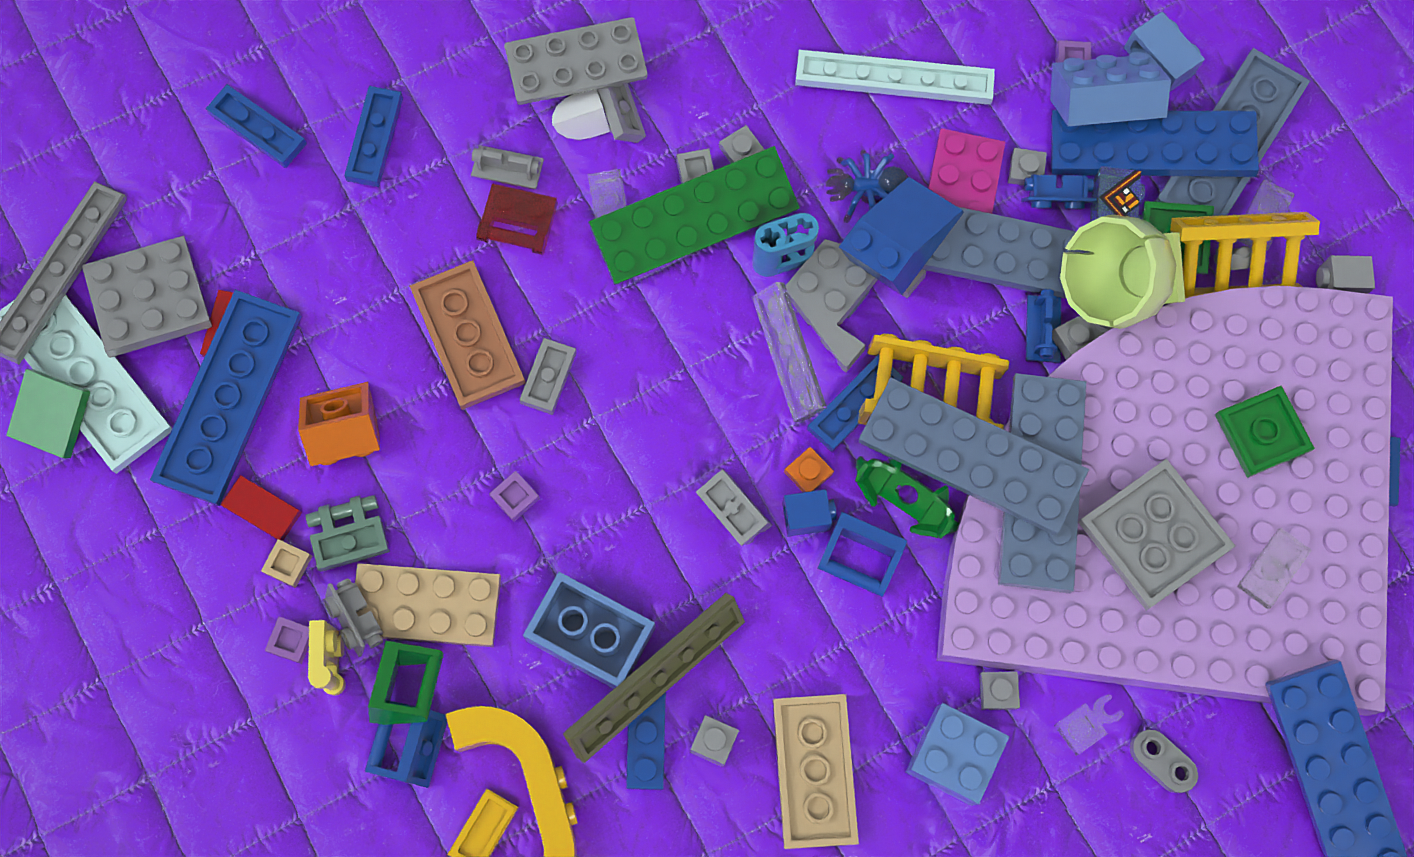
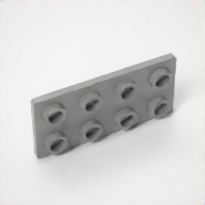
M632 17L506 42L504 44L517 104L519 105L647 79L648 77L635 20Z

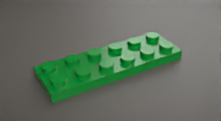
M773 146L593 219L588 224L613 284L616 285L800 209L777 150Z

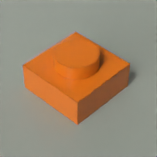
M809 447L785 468L784 473L802 492L815 491L829 479L834 471Z

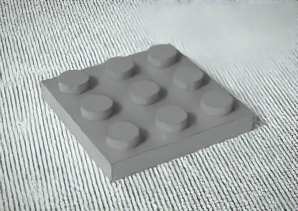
M184 236L82 265L103 346L109 358L212 327Z
M1167 459L1078 522L1146 611L1235 547V544Z

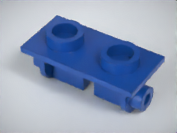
M1032 174L1031 177H1025L1024 190L1030 191V197L1022 198L1021 202H1031V208L1037 209L1052 208V203H1065L1064 209H1085V203L1096 201V198H1087L1088 192L1093 191L1094 181L1093 179H1088L1087 175H1063L1061 188H1056V175Z
M1042 290L1040 296L1027 295L1026 361L1061 362V351L1052 339V331L1061 326V297L1055 296L1054 290Z

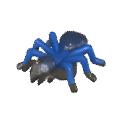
M861 150V159L864 160V176L853 159L837 158V162L840 165L850 167L856 177L855 179L849 174H845L840 168L827 170L829 175L839 174L830 177L826 182V187H834L826 192L827 194L835 195L830 197L831 202L843 200L852 191H857L843 219L845 223L850 221L860 199L869 204L870 210L908 178L904 170L896 166L888 167L882 171L885 165L894 159V154L890 153L888 156H884L876 169L871 170L870 154L866 150Z

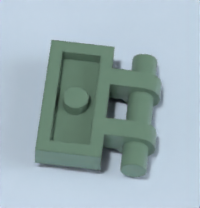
M361 495L349 498L350 502L333 507L330 504L320 506L318 511L305 515L309 528L322 524L323 532L310 535L317 569L320 572L390 552L382 518L376 516L367 519L366 517L367 511L379 508L375 495L362 498ZM353 516L355 523L336 528L335 520Z

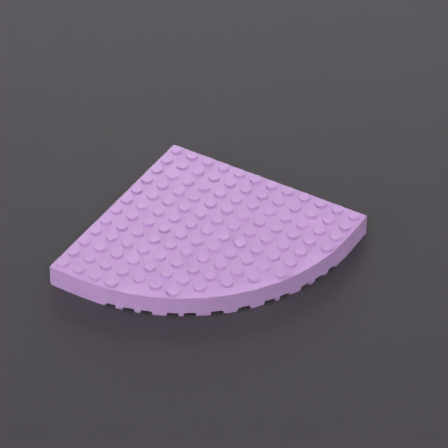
M1291 286L1229 289L1189 297L1185 299V302L1162 306L1157 315L1126 328H1112L1072 354L1048 377L1087 381L1081 466L1088 468L1089 471L1080 488L1078 522L1167 459L1235 544V547L1147 611L1079 523L1074 591L1072 593L998 585L1003 511L967 494L958 518L959 525L949 550L942 597L937 661L1272 704L1265 685L1266 682L1337 659L1342 663L1359 715L1370 716L1385 712L1393 297L1324 288ZM1282 385L1315 449L1247 478L1215 414L1220 410ZM1010 420L1003 430L1009 432Z

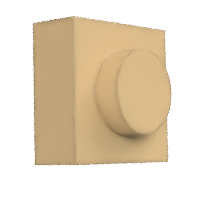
M278 539L261 572L296 588L313 556Z

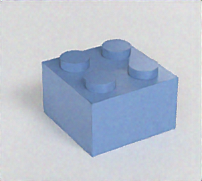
M941 703L935 707L906 773L970 806L978 805L1010 736Z

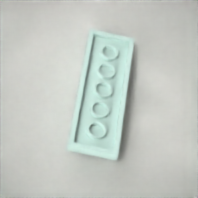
M65 294L24 359L33 370L91 391L80 430L109 468L117 474L169 435L173 428L116 356L111 358L107 356L100 336ZM14 300L0 310V321Z

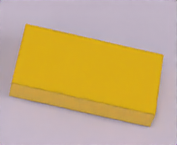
M486 788L447 855L451 857H491L519 807Z

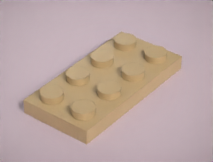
M357 564L355 583L363 595L367 607L356 613L359 617L371 611L383 631L382 639L494 647L501 585L500 574Z
M846 694L773 699L784 849L859 844Z

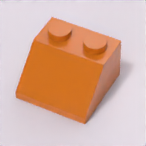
M368 382L300 397L298 432L310 467L319 464L331 465L340 459L353 456L365 457L374 451L380 450V433Z

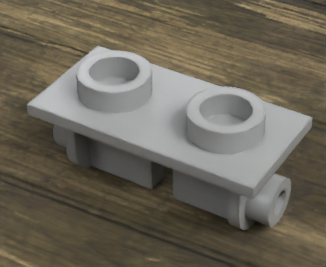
M479 145L472 152V161L475 162L471 176L536 190L544 158Z
M349 578L342 580L336 585L338 590H335L332 583H329L325 594L326 598L323 599L324 606L332 619L337 617L343 628L340 630V634L346 647L349 650L354 648L357 656L361 657L366 644L370 648H374L383 642L381 637L383 631L371 611L358 617L356 612L367 607V603L356 583H352Z

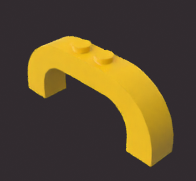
M477 706L447 713L446 718L456 751L463 752L479 746L495 744L510 749L517 756L523 768L543 841L544 857H577L572 825L578 824L573 803H565L562 789L568 787L562 766L555 767L551 752L538 732L519 716L500 708Z

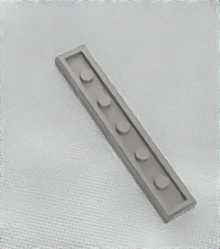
M95 181L93 182L0 321V357L18 365L21 363L82 270V265L86 264L126 203L125 194Z

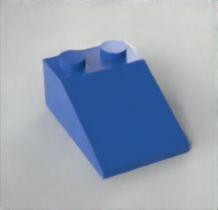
M908 177L858 220L839 248L849 261L861 267L900 295H903L964 212L959 207Z

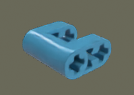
M798 213L760 226L755 234L752 266L755 272L761 276L769 277L802 267L814 253V242L817 239L819 230L815 217L807 213ZM802 224L804 229L810 228L808 235L801 232L795 233L797 226ZM785 228L787 229V236L783 230ZM805 249L803 256H799V253L795 251ZM787 254L786 262L782 263L783 255Z

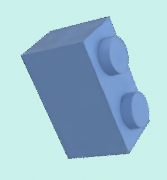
M1163 11L1135 29L1123 47L1129 54L1133 52L1150 54L1171 79L1170 92L1194 76L1205 60L1197 46L1189 42L1179 30L1178 25L1173 20H1170Z

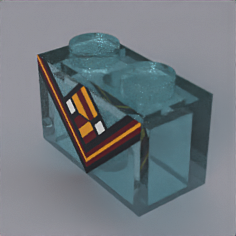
M1101 166L1093 179L1092 198H1096V201L1091 202L1090 222L1111 214L1136 217L1143 220V215H1139V204H1142L1145 195V184H1140L1141 171Z

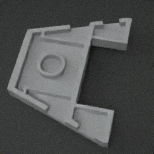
M825 239L784 286V294L808 326H812L821 338L820 341L827 351H831L837 359V364L847 373L865 351V344L839 326L878 279L849 261L839 248L840 243ZM921 269L903 293L904 297L908 299L926 276V270Z

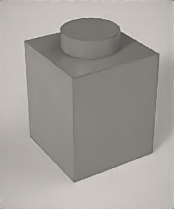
M1331 255L1316 272L1317 286L1324 289L1369 294L1375 289L1372 256Z
M705 715L690 753L724 767L739 730Z

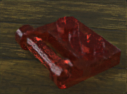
M492 184L482 220L478 225L476 239L482 242L493 240L532 249V253L543 255L558 205L557 198ZM494 221L536 230L537 233L533 236L493 227Z

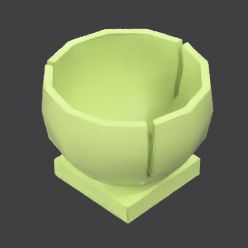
M1111 214L1102 216L1080 227L1065 247L1067 250L1090 251L1089 253L1063 252L1060 280L1068 304L1089 323L1118 329L1126 328L1157 315L1164 304L1185 302L1180 233L1171 232L1163 234L1148 221L1136 217Z

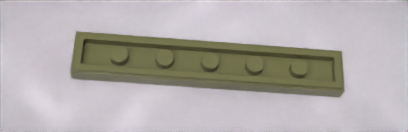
M728 593L721 596L563 733L580 761L585 763L745 623L733 596Z

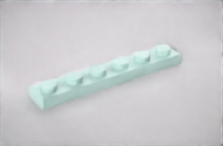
M799 50L795 85L991 105L995 69Z

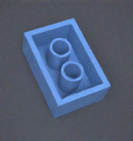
M1133 52L1126 57L1100 55L1092 60L1067 58L1064 62L1053 63L1050 100L1067 126L1167 118L1171 79L1152 56L1144 52Z
M558 572L523 637L526 642L615 689L632 674L656 628L655 622Z

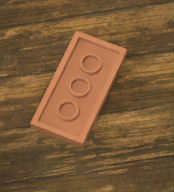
M473 260L410 285V289L461 410L526 384Z

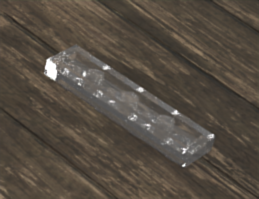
M775 282L752 296V300L793 421L803 422L827 409V405L785 283Z

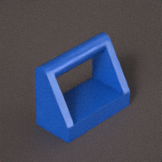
M842 512L817 569L883 597L908 540ZM839 535L891 557L882 581L829 559Z
M390 701V704L415 708L413 705ZM430 710L426 722L411 723L397 772L381 768L394 724H378L364 772L429 788L447 726L446 715Z

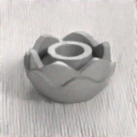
M1242 246L1241 248L1232 249L1230 270L1250 268L1252 246L1251 248ZM1216 249V254L1214 255V262L1216 263V265L1218 249Z

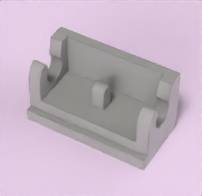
M723 469L696 491L698 496L741 546L744 544L749 545L759 533L765 532L772 526L728 472Z

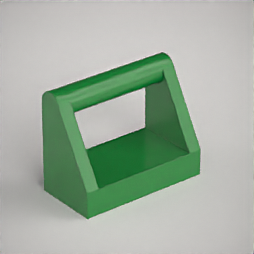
M386 641L368 705L369 722L382 725L426 722L444 653L437 649ZM426 664L415 708L390 704L399 667Z

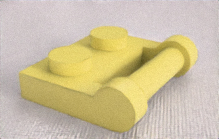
M325 620L309 621L308 678L312 686L323 689L329 695L336 696L344 691L346 685L344 678L339 675V657L344 656L345 644L341 635H339V630Z

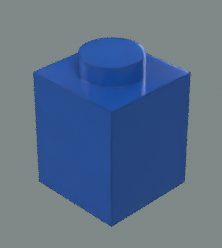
M827 490L784 495L782 506L787 537L829 531L832 520L837 519L834 499L828 500Z

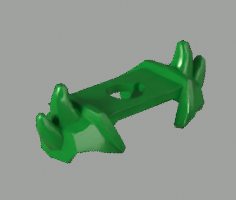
M863 456L858 457L855 481L871 506L875 507L878 504L877 495L882 496L918 521L919 524L910 527V532L914 534L941 539L946 534L957 531L959 522L954 520L955 512L948 504V486L945 485L934 492L901 469L902 463L892 458H889L887 461L875 458L866 461ZM898 485L914 487L918 493L917 501L913 503L903 501L899 495V490L896 489Z

